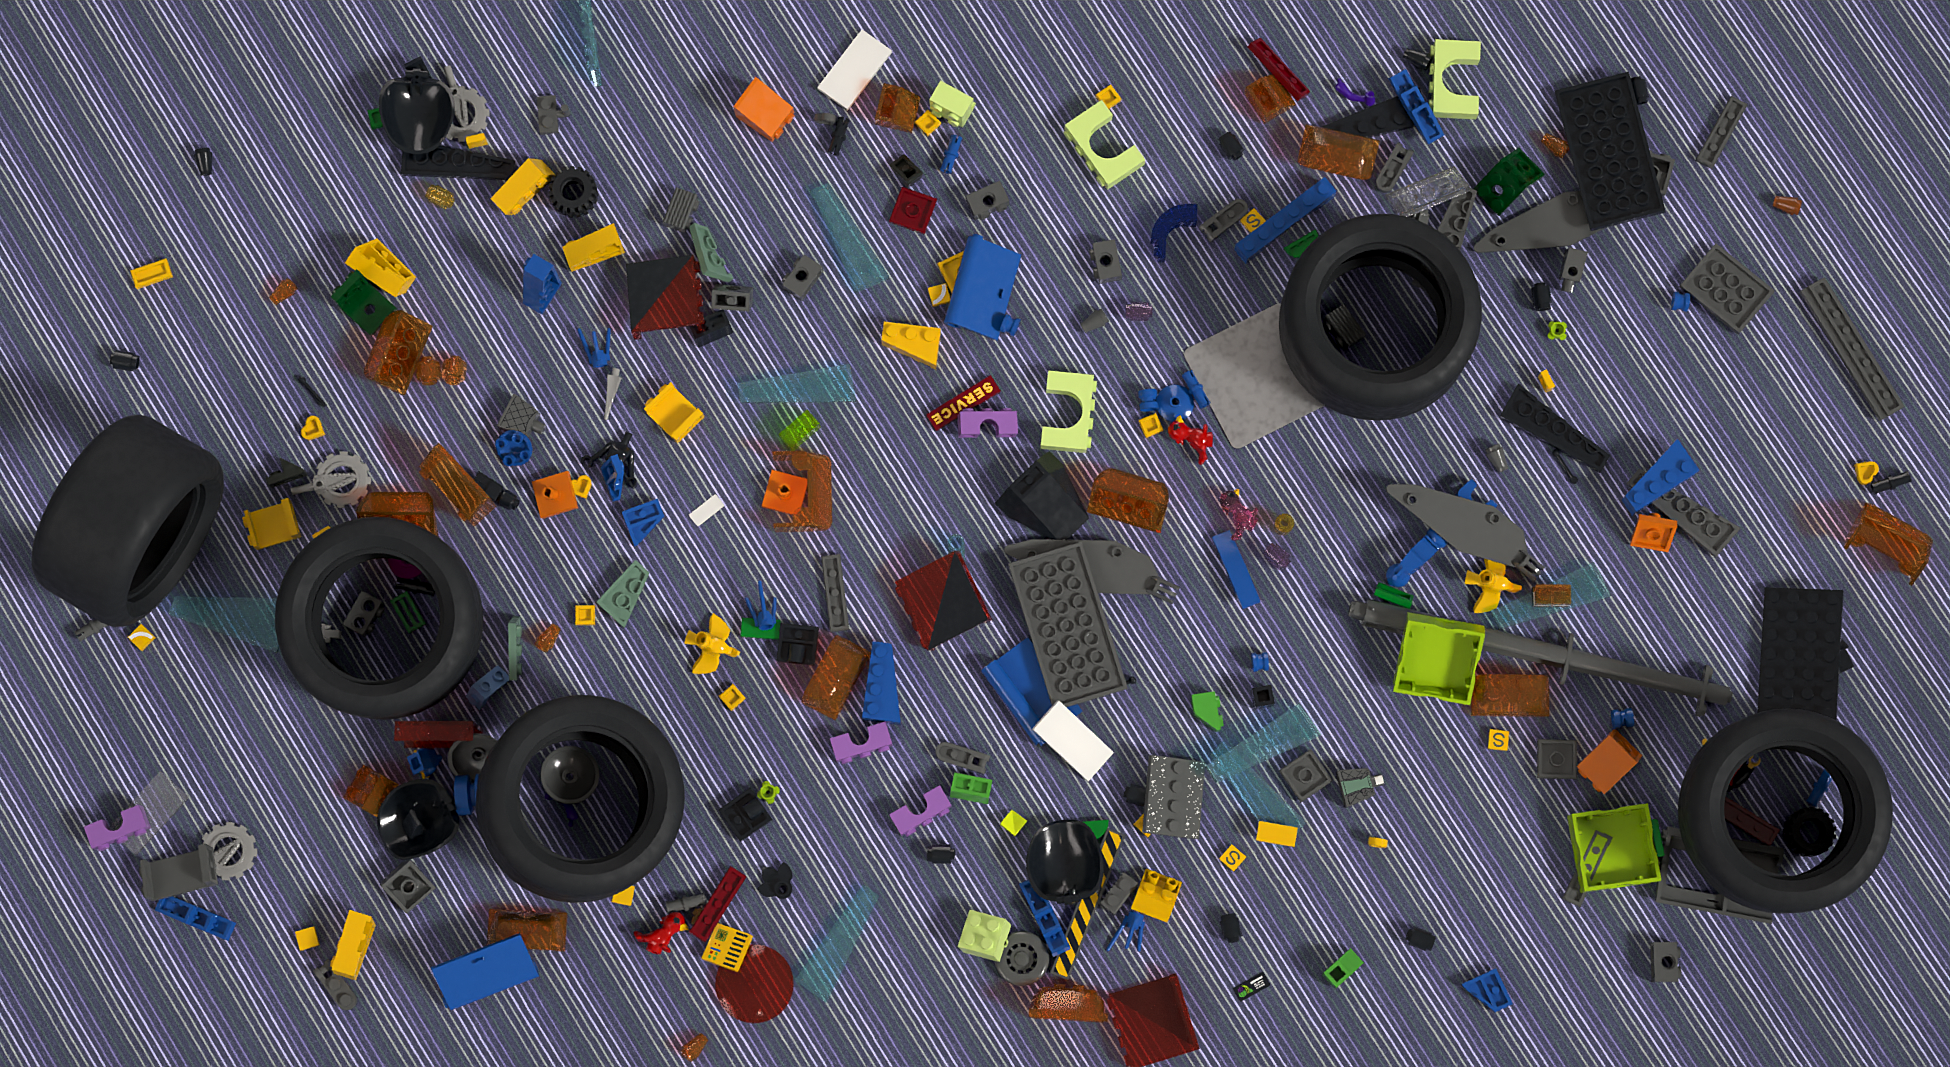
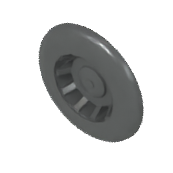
M1017 931L1009 934L1007 937L1008 945L1004 947L1000 962L995 961L998 973L1005 981L1017 986H1027L1037 982L1043 977L1049 965V952L1045 943L1037 935L1027 931ZM1017 944L1018 948L1013 949L1012 947ZM1020 944H1026V947H1021ZM1031 946L1034 950L1030 951L1028 947ZM1009 950L1012 952L1010 956L1007 955ZM1034 953L1037 954V958H1033ZM1006 959H1010L1011 964H1007ZM1033 962H1037L1035 967L1032 966ZM1013 966L1015 968V971L1013 972L1010 969V967ZM1030 968V969L1032 970V971L1026 973V970H1027V969ZM1018 970L1023 971V974H1018Z

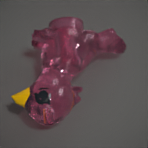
M1240 489L1224 491L1220 496L1222 511L1226 512V515L1229 512L1232 513L1236 526V531L1231 536L1232 541L1240 540L1246 529L1252 532L1259 520L1255 517L1258 508H1254L1251 511L1241 504L1239 499Z

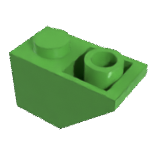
M1215 691L1191 695L1194 717L1215 732H1220L1221 726H1224L1222 715L1218 714V707H1221L1219 696H1215Z
M1350 948L1327 968L1322 975L1335 989L1364 962Z

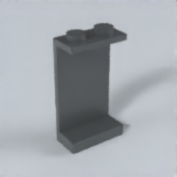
M207 844L198 845L197 851L153 862H148L144 859L140 860L139 874L143 881L141 891L143 896L151 901L218 885L213 847Z

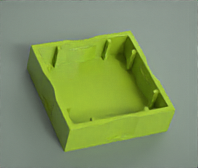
M1407 612L1393 680V692L1420 697H1435L1443 701L1470 705L1475 684V670L1480 660L1485 638V627L1478 624Z
M1648 803L1606 811L1596 810L1575 813L1567 816L1580 893L1661 881L1657 853L1653 845V829ZM1595 830H1597L1613 838L1610 842V845L1607 847L1603 855V858L1597 868V871L1591 881V874L1608 840L1607 838L1597 834L1590 848V851L1584 861V854L1590 844V841L1595 833ZM1593 847H1599V854L1592 852ZM1586 864H1590L1592 866V870L1590 872L1589 870H1587Z

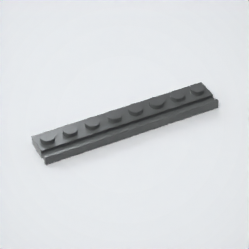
M1825 277L1802 289L1800 294L1878 420L1881 421L1904 408L1905 406Z

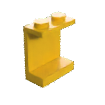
M670 382L668 385L664 384L659 389V394L655 398L651 397L645 403L646 407L644 410L678 444L704 418V414L698 408L696 409Z
M289 498L282 499L280 504L249 512L244 510L245 516L242 519L245 528L249 529L250 535H247L248 542L256 550L301 537L293 504Z

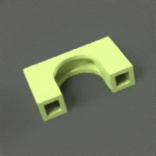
M1435 39L1434 44L1430 46V56L1433 57V63H1430L1429 75H1432V82L1429 81L1428 91L1432 93V99L1428 101V104L1435 117L1477 118L1479 113V96L1451 93L1443 84L1442 72L1447 67L1455 64L1478 65L1480 61V41Z
M1101 100L1065 124L1064 135L1068 141H1073L1080 157L1084 156L1088 169L1091 172L1094 170L1099 184L1102 187L1105 186L1108 190L1144 166L1145 159L1135 145L1114 158H1102L1093 152L1089 143L1090 137L1095 131L1110 122L1113 114Z
M1048 371L1046 393L1073 397L1081 406L1082 416L1078 423L1069 428L1043 427L1041 449L1086 453L1087 448H1091L1092 437L1088 436V430L1093 428V418H1090V411H1094L1095 399H1092V392H1096L1097 381H1093L1094 375Z

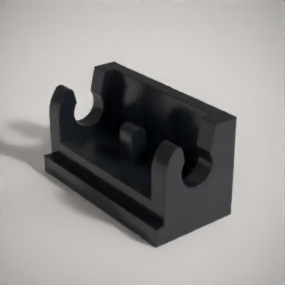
M724 309L689 323L699 348L733 333Z

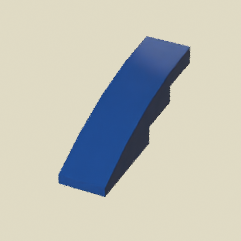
M1403 69L1389 77L1388 79L1398 98L1426 143L1430 144L1443 137L1444 133L1428 102H1425L1417 85H1414L1407 70Z
M1230 530L1213 536L1212 541L1220 555V560L1242 609L1260 603L1255 586Z
M1029 879L1020 883L1019 886L1052 956L1055 957L1070 950V945L1049 900L1041 898L1033 890Z
M173 896L160 899L155 908L157 912L229 941L236 925L231 920Z

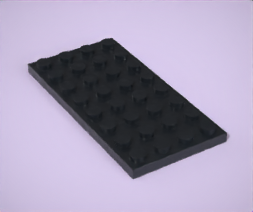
M1629 72L1554 90L1590 231L1666 213Z
M1765 587L1757 713L1773 709H1802L1828 716L1837 721L1843 590Z

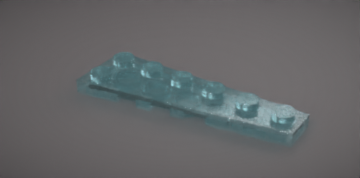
M826 183L812 189L811 192L854 292L857 293L890 279L888 273L830 184Z
M850 364L737 383L741 403L856 402Z
M1592 562L1543 586L1549 588H1539L1533 591V607L1532 592L1490 613L1500 630L1606 599L1611 594L1595 563ZM1551 587H1569V592H1570V597H1569V599H1568V588H1551ZM1534 600H1535V605H1551V606H1534ZM1569 603H1570V606H1553V605H1569Z
M1297 704L1208 764L1205 768L1215 783H1218L1309 742L1321 734L1302 706Z
M1224 741L1210 754V757L1258 822L1262 821L1297 827V832L1307 823ZM1275 844L1279 850L1282 849L1283 845Z
M864 884L795 978V981L825 1003L828 1001L879 898L878 894Z

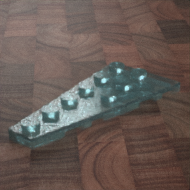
M175 596L168 613L170 616L278 653L279 645L275 629L277 598Z

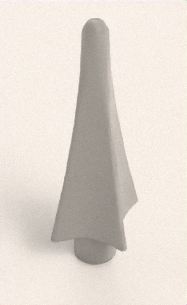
M612 368L611 375L607 374L604 420H608L614 397L622 379L619 377L620 369Z

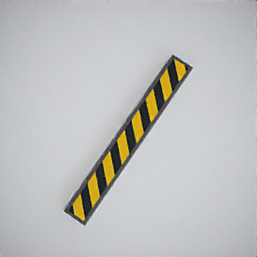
M1107 828L1100 846L1104 865L1102 884L1097 892L1078 902L1065 934L1071 949L1057 955L1050 972L1051 974L1069 980L1124 841V834Z

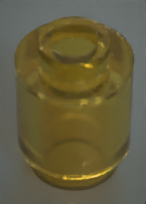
M432 184L425 195L429 202L444 210L451 208L455 202L454 194L439 185L435 186Z
M1280 514L1274 522V530L1279 535H1288L1294 527V519L1289 514ZM1281 521H1285L1288 525L1283 526Z

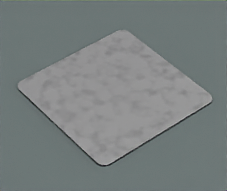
M1275 304L1189 347L1184 353L1190 369L1193 371L1199 384L1203 385V391L1211 402L1209 405L1231 446L1236 449H1240L1325 406L1304 389L1286 361L1279 335L1281 304Z

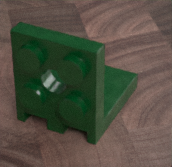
M1518 148L1502 158L1473 189L1500 216L1524 190L1539 181L1545 174ZM1496 185H1499L1502 188V194H1499L1496 191Z
M356 269L346 276V281L341 286L339 285L333 290L331 298L346 315L372 337L395 313L397 308L370 285L363 274ZM373 305L375 312L370 315L366 314V307Z

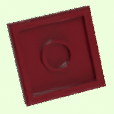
M901 187L889 223L925 235L937 203V198Z

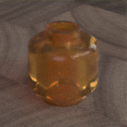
M426 356L416 363L417 380L422 382V385L437 384V381L441 378L440 362L434 360L432 356Z
M451 356L445 359L441 372L443 380L449 385H459L466 378V362L459 356Z

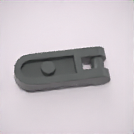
M1400 143L1396 144L1377 177L1376 188L1382 193H1388L1394 188L1414 153L1413 150H1407L1402 147L1403 145ZM1398 153L1404 156L1403 160L1396 157Z
M1242 199L1233 200L1199 226L1200 231L1208 236L1207 239L1210 243L1213 242L1247 214V203ZM1213 224L1217 227L1214 232L1210 228Z
M948 742L940 743L936 747L935 752L936 757L942 762L983 775L986 772V763L990 759V756ZM974 757L979 759L978 765L972 764Z
M327 959L324 965L313 970L314 974L341 1009H354L357 1005L356 994L343 976L333 973L332 967H330L331 960ZM330 970L333 975L326 978L324 974Z

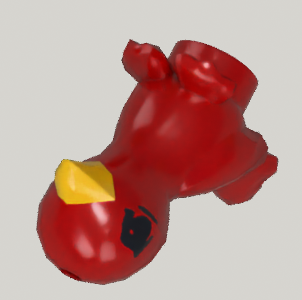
M1179 415L1175 421L1169 424L1168 434L1177 444L1181 443L1183 445L1184 440H1187L1190 446L1199 454L1198 464L1203 465L1208 458L1206 447H1213V432L1207 431V424L1203 425V429L1190 428L1184 423L1181 415Z
M672 912L662 917V921H659V923L663 924L661 928L646 934L635 930L633 935L638 942L647 943L646 950L651 953L660 955L662 950L670 953L671 950L667 946L672 935L679 931L689 930L681 913Z

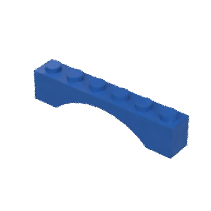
M1326 177L1322 178L1236 243L1234 250L1244 263L1247 264L1289 228L1333 199L1337 191Z

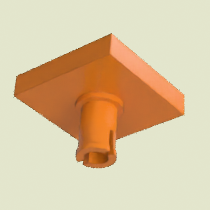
M771 470L762 507L799 517L809 479Z
M569 471L532 481L540 518L545 519L578 508Z
M1650 513L1649 516L1639 514L1630 540V546L1669 552L1677 529V521L1660 518L1661 516L1658 513Z

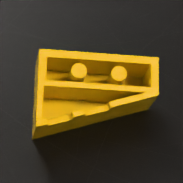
M528 158L492 196L491 200L505 215H516L520 212L522 206L531 200L556 175L542 160Z
M614 223L578 240L569 241L562 247L571 272L625 253Z
M377 238L355 247L345 262L349 267L354 270L357 269L364 277L394 297L406 293L416 278Z
M884 322L881 339L883 346L911 357L915 361L926 364L936 370L941 328Z
M349 910L342 936L337 944L336 956H333L330 963L334 974L353 980L357 979L376 927L372 916Z

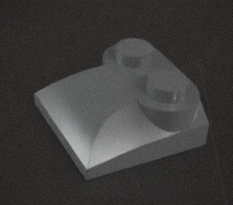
M411 859L397 866L380 884L406 914L436 889L433 883Z

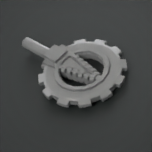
M449 65L444 67V71L454 98L455 116L461 127L451 124L446 138L450 140L455 138L458 139V142H466V136L476 135L481 129L485 130L488 124L486 118L490 117V111L486 109V99L484 96L480 97L477 95V90L473 88L467 90L465 86L456 85L452 68ZM467 102L475 109L474 120L470 124Z
M343 451L340 452V455L334 456L332 453L326 456L327 460L318 464L316 467L318 472L313 477V483L291 488L292 495L315 490L318 496L322 495L325 498L323 502L330 506L331 504H336L337 508H345V505L351 504V506L359 503L358 500L361 497L365 498L369 492L366 489L368 485H371V477H368L367 471H369L367 464H362L360 462L361 458L358 455L350 456L348 452ZM341 466L351 468L354 473L330 474L335 468ZM356 481L355 486L349 492L338 493L333 491Z
M226 822L224 826H220V824L213 826V831L209 834L206 832L202 838L204 840L203 844L213 847V851L219 840L227 837L235 838V840L214 852L217 876L222 877L221 880L226 881L230 880V877L235 876L238 879L244 876V871L247 869L251 870L254 865L252 862L254 856L257 857L258 850L257 848L254 849L256 840L253 835L250 836L246 832L248 829L242 825L240 827L234 826L235 823ZM242 846L240 859L236 863L226 866L230 858Z

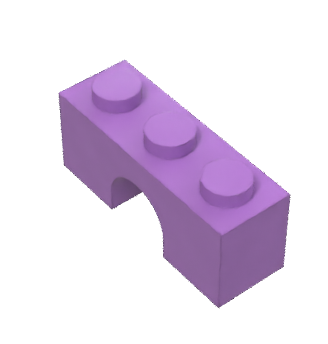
M968 408L963 409L958 414V438H977L980 435V425L982 423L992 424L996 429V437H1016L1018 434L1017 411H1012L1011 408H1003L1000 411H993L991 408L974 411V409Z
M886 721L867 727L869 739L863 745L854 744L850 740L849 733L830 738L837 763L846 764L852 762V758L860 756V759L871 756V752L877 750L879 753L890 750L889 747L893 745Z
M940 785L923 795L927 808L922 814L916 815L911 813L907 805L889 814L901 836L906 835L908 837L916 832L915 828L922 825L925 827L933 822L932 818L939 815L942 817L950 812L949 808L952 805Z
M136 805L121 811L123 823L115 831L110 830L107 821L102 819L84 826L91 848L103 851L110 848L109 845L117 842V844L128 841V837L132 835L137 837L147 833L146 830L150 829L151 826L144 807Z

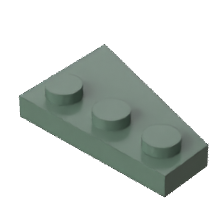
M693 223L689 228L702 274L729 283L734 278L731 273L727 274L724 268L726 263L717 254V245L710 231L705 226Z
M635 560L596 602L623 628H625L649 572Z
M513 616L508 623L509 680H517L519 675H522V663H520V656H522V644H520V637L522 636L521 616Z

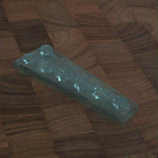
M578 0L579 6H583V11H580L581 22H585L582 34L583 39H587V44H584L585 55H589V61H586L587 72L589 73L590 81H594L595 87H600L603 85L600 63L596 54L598 53L596 38L594 37L596 34L592 20L591 0Z

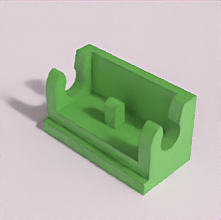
M954 772L950 797L988 804L992 780Z

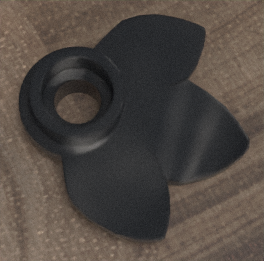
M785 862L779 866L778 871L770 867H763L762 878L764 883L757 888L759 892L765 897L788 898L792 894L790 882L793 874L790 867ZM785 886L786 892L781 893L779 888Z

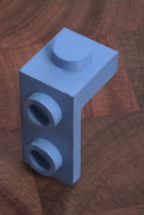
M497 665L471 686L466 698L480 710L485 706L489 697L509 681V675Z

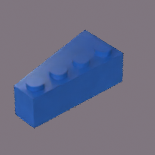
M533 254L531 258H527L523 265V304L542 315L562 282L551 263Z
M1677 439L1624 496L1622 502L1633 516L1696 475L1700 470Z
M873 641L862 719L880 723L886 721L888 724L901 725L893 647L890 643Z

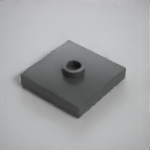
M1538 739L1537 778L1576 780L1577 740Z
M1311 749L1279 770V773L1300 803L1333 781Z

